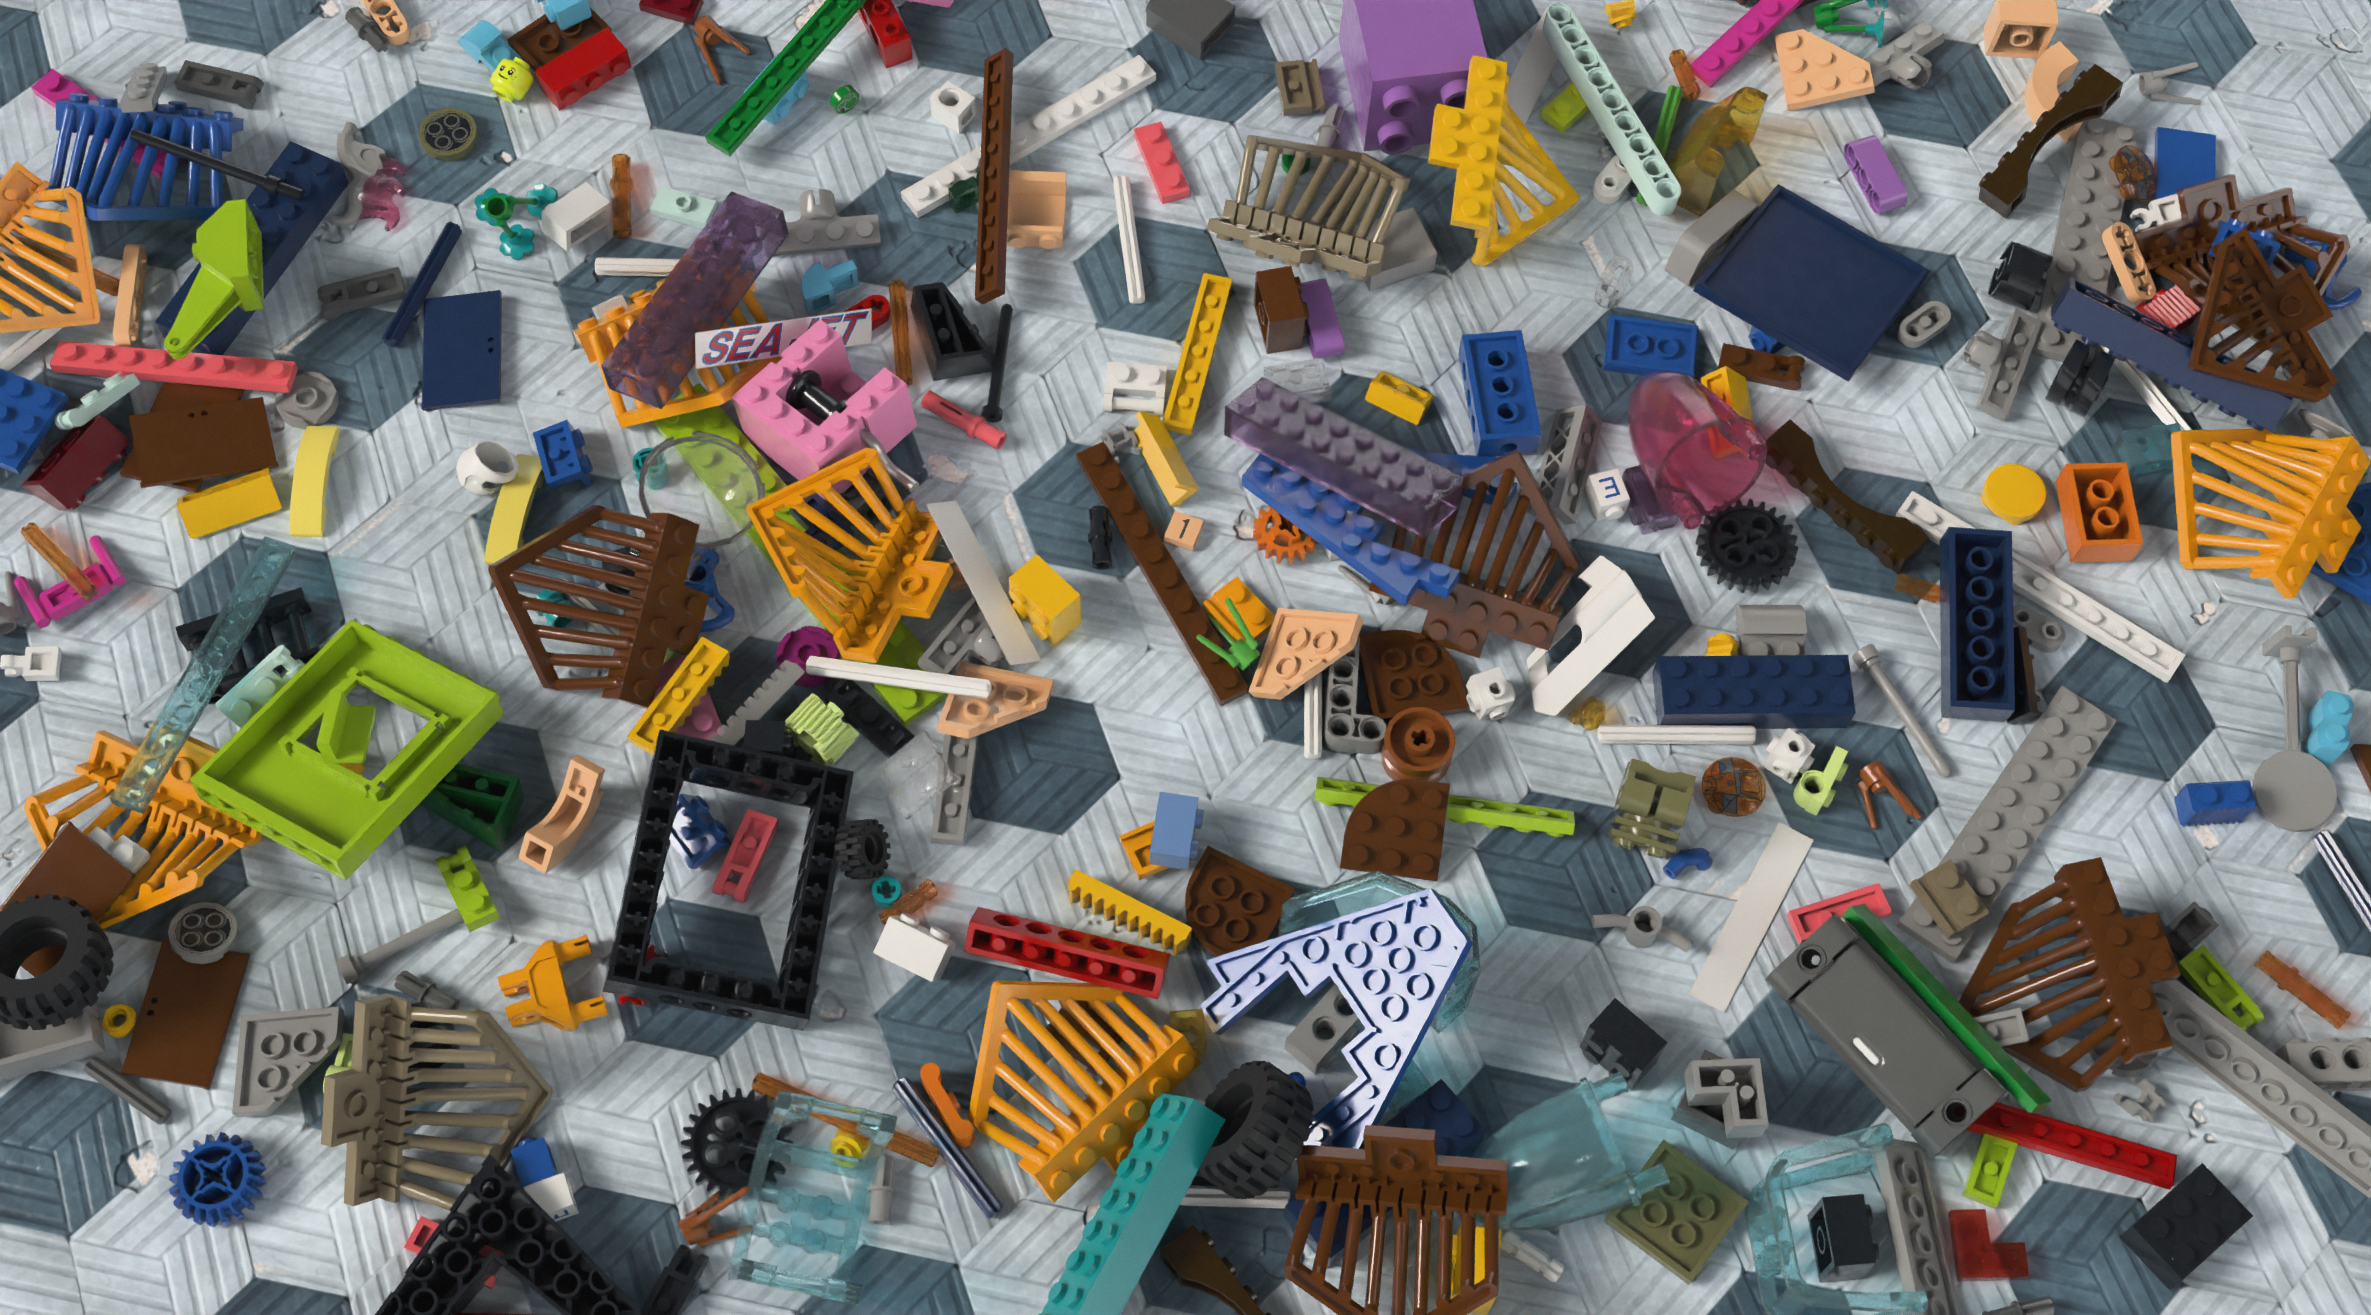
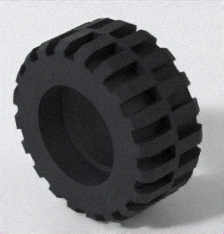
M45 894L44 898H40L38 895L26 897V901L19 903L16 900L7 904L8 908L0 913V1021L4 1024H12L17 1029L25 1030L30 1026L32 1030H44L47 1025L52 1024L53 1027H58L65 1024V1020L70 1017L76 1019L83 1014L82 1010L86 1006L92 1007L99 999L97 996L99 991H105L109 983L106 976H111L114 963L111 959L114 954L108 937L91 912L84 905L78 904L76 900L69 897H62L60 899L58 895ZM66 945L62 958L49 971L30 979H15L22 963L34 952L48 946Z
M1266 1061L1246 1062L1240 1066V1069H1233L1229 1072L1228 1077L1225 1080L1222 1079L1216 1085L1214 1092L1205 1099V1106L1224 1118L1225 1122L1197 1174L1235 1199L1254 1198L1266 1193L1267 1188L1274 1187L1280 1182V1177L1290 1171L1292 1163L1296 1158H1299L1303 1151L1302 1146L1304 1142L1308 1141L1310 1135L1309 1127L1313 1125L1314 1120L1312 1113L1314 1105L1307 1088Z

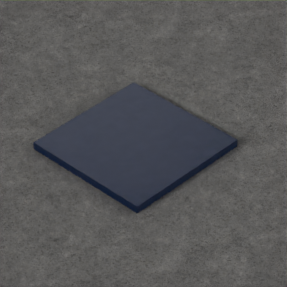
M1777 184L1695 284L1693 291L1849 382L1925 281L1930 270Z

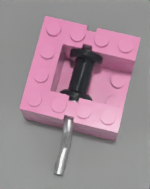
M821 319L781 353L782 360L777 364L769 363L731 397L745 437L751 444L798 480L864 448H872L877 450L882 463L892 479L911 493H914L919 487L917 481L898 468L887 456V453L917 427L907 384L885 367L868 382L852 372L841 334ZM870 466L860 471L862 476L868 468H871ZM843 479L833 484L832 487L841 494L851 487L853 483L850 480Z

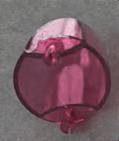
M1661 370L1649 373L1640 379L1632 390L1627 409V422L1634 454L1647 480L1653 487L1654 494L1659 503L1668 512L1677 515L1685 528L1687 527L1689 530L1697 528L1702 523V516L1727 508L1750 490L1759 478L1767 457L1765 437L1752 421L1739 416L1707 387L1688 374L1679 371Z

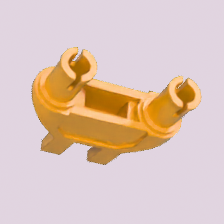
M587 934L558 943L557 940L546 941L536 950L523 969L498 977L500 989L503 991L505 998L529 991L531 994L530 999L505 1007L512 1027L540 1020L561 1030L571 1032L580 1027L579 1023L609 1015L603 994L575 1004L569 999L562 966H564V962L593 955Z

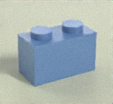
M1165 792L1159 793L1150 847L1151 865L1189 870L1190 859H1197L1199 840L1193 838L1195 828L1201 829L1204 814V810L1198 809L1199 797Z

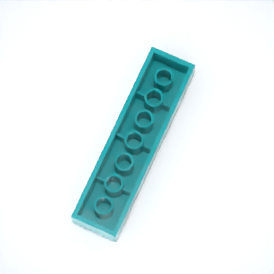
M1162 1093L1153 1102L1148 1120L1144 1127L1136 1133L1131 1151L1127 1158L1123 1159L1119 1164L1115 1180L1111 1187L1102 1195L1098 1211L1094 1218L1086 1224L1081 1242L1077 1249L1069 1255L1065 1265L1066 1269L1059 1282L1052 1286L1048 1295L1049 1300L1039 1315L1121 1314L1225 1122L1224 1118L1194 1098Z

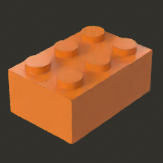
M2127 462L2065 464L2055 484L2070 563L2132 561L2142 547L2143 540Z

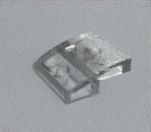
M925 730L874 770L891 801L902 817L907 820L958 780L942 758L944 755Z

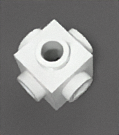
M1500 666L1472 675L1464 687L1467 693L1468 706L1472 712L1476 713L1479 721L1488 718L1491 721H1495L1505 717L1515 701L1513 685L1510 681H1506Z
M1788 728L1782 737L1775 735L1767 747L1766 751L1770 753V756L1764 767L1792 784L1799 772L1804 774L1813 764L1815 759L1810 755L1816 745L1811 743L1804 734L1794 732Z

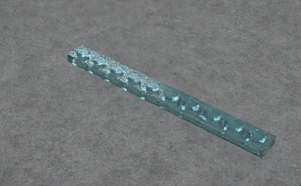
M264 537L109 797L112 804L142 814L145 812L296 554L294 545Z

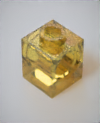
M1203 1009L1169 1011V1027L1181 1034L1185 1032L1193 1033L1197 1039L1189 1044L1199 1059L1206 1058L1207 1043Z

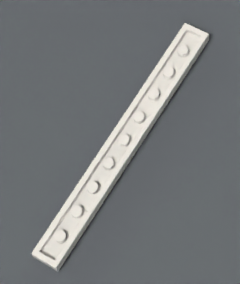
M1138 55L1012 127L1010 165L1156 81V73ZM981 146L901 191L903 201L917 218L980 182Z
M1914 491L1910 493L1895 515L1896 517L1907 518L1928 536L1931 541L1940 545V539L1948 527L1974 528ZM2012 551L2013 590L2162 681L2167 683L2171 679L2185 654Z

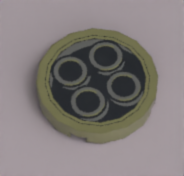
M443 108L432 112L420 124L418 132L423 151L429 157L434 159L437 157L443 159V161H455L471 153L479 136L474 119L467 112L458 108Z

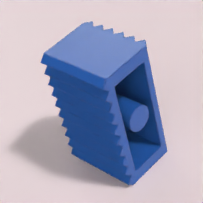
M2249 780L2185 784L2183 789L2179 791V794L2174 797L2179 823L2183 827L2186 824L2191 826L2192 823L2195 826L2198 823L2202 826L2204 823L2207 825L2210 823L2215 825L2217 822L2220 824L2223 822L2226 824L2232 822L2234 824L2236 821L2241 823L2256 807Z

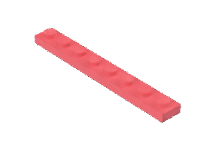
M59 341L50 362V367L55 373L112 377L118 373L121 376L134 373L138 380L290 393L298 371L295 361L192 352L182 359H174L167 350Z

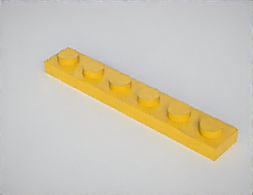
M1203 273L1163 418V423L1168 431L1192 436L1232 288L1233 279Z

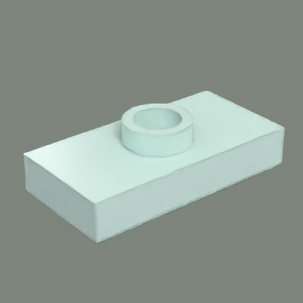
M660 186L650 211L651 215L707 230L717 208V203L715 200Z

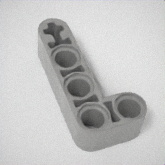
M1735 189L1731 190L1683 232L1670 255L1665 271L1688 287L1693 285L1702 273L1708 259L1740 231L1758 209V205Z
M1358 636L1354 649L1328 666L1323 738L1327 748L1332 751L1375 754L1382 748L1387 726L1380 717L1356 714L1360 638ZM1336 672H1346L1349 677H1339L1336 675ZM1342 700L1345 701L1348 705L1345 707L1337 706L1334 703V701ZM1341 729L1346 735H1335L1332 730ZM1374 732L1378 737L1371 739L1366 737L1364 733Z

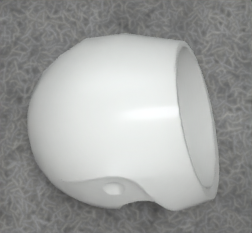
M481 441L466 449L459 457L456 467L460 484L464 489L476 495H491L499 491L502 484L512 481L519 470V464L515 456L502 445L492 441ZM500 461L507 463L509 466L508 473L501 472L499 468Z

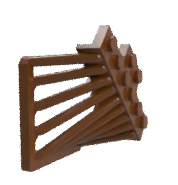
M2228 174L2177 189L2182 218L2133 233L2147 268L2183 288L2184 295L2202 307L2211 277L2203 263L2212 273L2215 258L2209 256L2208 253L2219 231V227H2217L2219 221L2228 223L2229 219L2232 218L2246 223V229L2253 233H2256L2257 229L2275 235L2274 241L2315 261L2318 269L2311 279L2321 296L2350 248L2347 235L2335 234L2301 225L2308 223L2307 217L2296 216L2292 188H2282L2240 201L2235 174ZM2286 233L2331 246L2327 252L2320 251ZM2277 252L2272 264L2282 273L2286 274L2296 268ZM2225 279L2222 292L2234 288L2231 281ZM2239 298L2218 307L2216 316L2221 318L2244 304L2242 299ZM2248 315L2233 324L2232 327L2239 330L2252 322L2253 318L2251 315ZM2260 331L2251 336L2250 339L2257 342L2264 336Z
M2246 228L2211 247L2216 257L2188 368L2198 373L2300 399L2302 402L2316 403L2326 398L2330 393L2329 388L2336 385L2338 381L2308 333V330L2328 320L2333 315L2303 264L2276 279ZM2225 279L2231 281L2234 288L2222 292ZM2239 298L2242 299L2243 305L2215 321L2218 307ZM2248 315L2252 316V322L2208 349L2210 338ZM2261 331L2264 336L2230 363L2224 365L2213 362ZM2271 348L2273 354L2258 373L2243 370L2251 361ZM2280 365L2283 368V376L2287 381L2273 378Z
M1518 450L1511 451L1403 503L1391 546L1392 548L1404 551L1410 519L1413 515L1422 512L1411 554L1424 558V550L1436 513V506L1449 499L1430 557L1431 561L1443 564L1446 548L1462 502L1463 492L1476 486L1449 567L1461 571L1493 477L1503 473L1468 573L1460 572L1459 581L1448 598L1417 588L1408 604L1428 610L1421 634L1426 636L1425 639L1479 658L1488 631L1549 651L1564 606L1557 603L1576 575L1580 563L1523 455ZM1516 477L1521 486L1518 500L1486 580L1480 579L1488 551ZM1531 504L1537 517L1506 586H1501L1499 584L1528 506ZM1545 530L1551 544L1525 593L1519 592L1518 588ZM1559 556L1565 567L1564 571L1547 597L1544 599L1537 598ZM1370 583L1369 591L1393 598L1374 583Z
M592 505L489 566L488 572L543 688L555 691L603 690L602 698L620 700L648 709L654 700L667 649L688 656L697 644L710 595L684 586L700 524L671 513H651L649 519L608 509L600 505ZM598 521H609L641 529L645 533V538L591 525ZM579 534L584 538H592L634 548L640 553V556L636 557L567 539ZM554 548L559 552L620 565L634 571L635 575L630 576L543 555V553ZM525 564L543 567L613 584L630 590V594L628 596L519 570L518 568ZM514 582L602 602L624 610V616L527 597L519 594ZM527 610L602 624L619 630V635L533 624ZM540 638L603 646L614 649L613 656L546 652ZM553 666L609 669L608 676L558 678Z
M2101 857L2063 865L2055 874L2054 883L2020 902L2012 903L2008 907L1958 1000L1974 1018L2061 982L2091 976L2092 979L2022 1011L2025 1025L2076 1001L2097 996L2099 1000L2039 1033L2027 1042L2002 1047L2009 1055L2076 1093L2088 1090L2120 1057L2124 1065L2130 1064L2137 1057L2167 1051L2174 1046L2151 985L2177 979L2181 973L2157 912L2124 918ZM2055 897L2062 899L2058 904L2017 924L2020 917L2023 918L2029 911ZM2060 917L2069 918L2068 921L2003 950L2008 940H2019L2030 932ZM2077 938L2074 941L1989 976L1994 966H2005L2009 962L2059 939ZM2079 956L2084 957L2082 960L1975 1002L1979 994L1991 992L1999 986L2056 962ZM2106 1015L2107 1021L2062 1056L2053 1059L2039 1051L2041 1048L2092 1019ZM2112 1036L2114 1037L2115 1042L2084 1074L2081 1075L2070 1068L2104 1040Z
M1365 1125L1363 1134L1364 1149L1319 1145L1302 1146L1303 1151L1299 1158H1297L1299 1181L1295 1196L1296 1199L1304 1200L1284 1267V1274L1288 1280L1338 1315H1379L1378 1308L1387 1207H1393L1395 1239L1391 1315H1405L1409 1216L1411 1208L1416 1209L1417 1219L1413 1315H1467L1498 1296V1216H1506L1510 1192L1508 1160L1438 1155L1436 1130ZM1320 1201L1327 1202L1313 1268L1310 1270L1301 1263V1257L1317 1205ZM1342 1203H1349V1219L1339 1288L1337 1289L1325 1280L1340 1207ZM1364 1205H1370L1372 1228L1365 1307H1362L1352 1300L1351 1297ZM1432 1210H1435L1439 1219L1437 1308L1427 1314ZM1454 1212H1459L1462 1219L1460 1294L1451 1299ZM1476 1214H1481L1484 1217L1485 1277L1475 1284Z

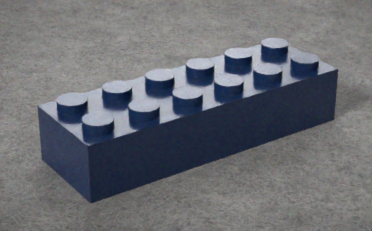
M1948 527L1940 539L1941 718L2005 722L2015 711L2012 531Z
M1848 655L1658 656L1652 672L1657 725L1754 726L1755 729L1847 728L1856 713Z
M1442 1079L1383 1125L1388 1127L1436 1130L1438 1155L1464 1157L1482 1142L1486 1133L1485 1127ZM1296 1197L1285 1205L1283 1214L1284 1218L1294 1229H1296L1304 1200L1296 1199ZM1320 1201L1317 1205L1306 1244L1315 1254L1327 1206L1325 1201ZM1349 1203L1341 1204L1327 1269L1343 1257L1349 1219ZM1364 1205L1359 1243L1371 1234L1372 1217L1370 1205ZM1387 1207L1386 1220L1394 1215L1393 1207Z

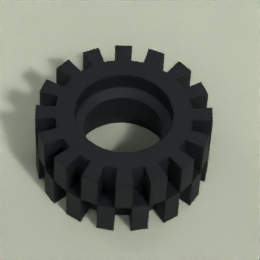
M878 820L847 821L839 829L841 834L836 836L839 844L835 845V850H839V855L836 856L837 862H842L839 868L841 871H845L844 875L847 878H851V880L879 878V876L885 873L883 869H887L889 866L886 860H890L891 854L887 853V849L891 848L890 843H886V839L889 836L887 832H883L885 827L882 824H878Z

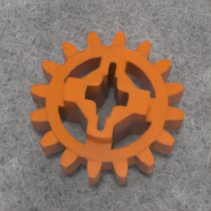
M1269 505L1267 511L1259 510V519H1254L1253 529L1255 530H1253V540L1257 541L1258 551L1266 549V559L1274 555L1276 556V563L1280 564L1283 558H1287L1288 563L1291 565L1293 564L1294 557L1304 561L1305 551L1310 554L1314 553V544L1319 542L1308 534L1302 541L1301 536H1303L1304 531ZM1271 522L1272 527H1270L1269 532L1266 533V527Z

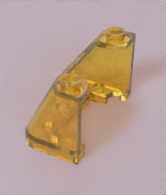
M1744 87L1699 114L1667 164L1681 187V194L1677 202L1678 206L1700 217L1710 209L1712 204L1711 198L1718 177L1725 164L1724 157L1717 150H1714V147L1717 144L1730 150L1732 145L1737 142H1744V145L1749 147L1755 137L1769 96L1768 94L1752 87Z

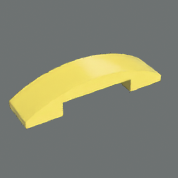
M307 426L303 433L297 453L291 491L290 535L292 537H323L327 515L324 502L331 456H336L340 430L338 426Z
M518 454L515 457L519 464V470L512 481L502 484L489 529L484 558L485 564L491 565L523 546L522 534L537 488H541L544 480V472L539 457Z

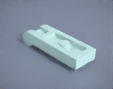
M119 373L113 375L103 382L105 388L101 391L93 390L80 399L83 404L77 408L58 413L54 419L56 426L60 430H69L86 424L141 384L134 373L121 376Z
M280 645L216 702V707L238 727L242 728L306 664L300 659L295 660L290 656L291 652L284 645ZM282 665L285 670L279 673L274 668Z

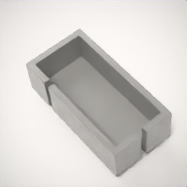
M96 1001L92 1007L86 1006L82 1010L83 1014L76 1019L70 1017L65 1020V1024L58 1027H53L52 1024L47 1025L44 1030H32L30 1026L25 1030L17 1029L12 1024H4L0 1021V1075L5 1080L105 1053L102 1026L96 1020L100 1018L98 1002Z

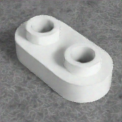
M1617 155L1609 161L1594 182L1593 195L1599 202L1604 204L1617 202L1633 182L1625 167L1621 166L1623 164Z

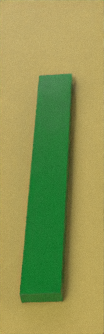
M826 0L705 137L707 143L730 157L867 0Z
M1866 904L1850 906L1843 914L1844 918L2028 1113L2042 1110L2052 1101Z

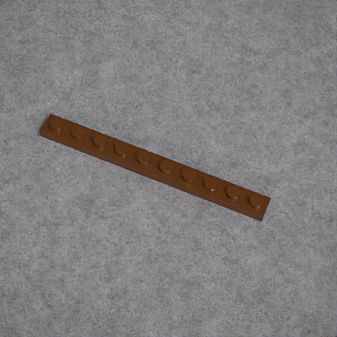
M1007 48L986 58L984 63L975 300L981 304H985L1005 294L1014 53Z
M1104 441L1076 453V460L1103 506L1108 508L1111 520L1219 705L1223 706L1248 694L1249 687L1237 667L1233 668L1227 660L1197 640V635L1201 634L1227 652Z

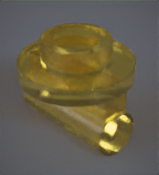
M1590 696L1568 715V719L1572 724H1578L1586 730H1595L1605 719L1606 707L1603 702Z

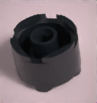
M2011 241L2000 257L2003 261L1999 269L1995 268L1988 294L1996 300L2028 311L2033 304L2035 295L2040 296L2045 288L2047 280L2042 277L2044 272L2048 271L2053 256Z

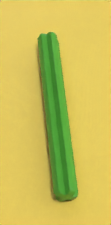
M1674 85L1668 87L1653 139L1663 158L1666 154L1683 93L1681 87ZM1638 192L1637 203L1648 206L1641 193Z

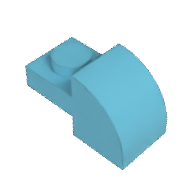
M485 20L479 21L458 39V44L478 63L482 61L492 72L495 71L502 59L514 60L515 57L522 59L501 37L502 32Z
M853 260L834 264L824 270L820 261L809 267L801 283L804 305L808 315L835 306V294L859 285L857 268Z

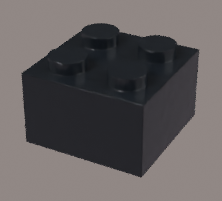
M1614 998L1590 1024L1579 1047L1583 1050V1055L1595 1065L1600 1064L1609 1072L1608 1075L1615 1084L1620 1087L1625 1086L1632 1091L1657 1063L1668 1042Z
M1864 1194L1822 1197L1807 1215L1819 1282L1860 1280L1877 1263L1876 1260L1879 1259V1246L1877 1240L1872 1239L1870 1225L1873 1222L1871 1207L1869 1204H1865Z

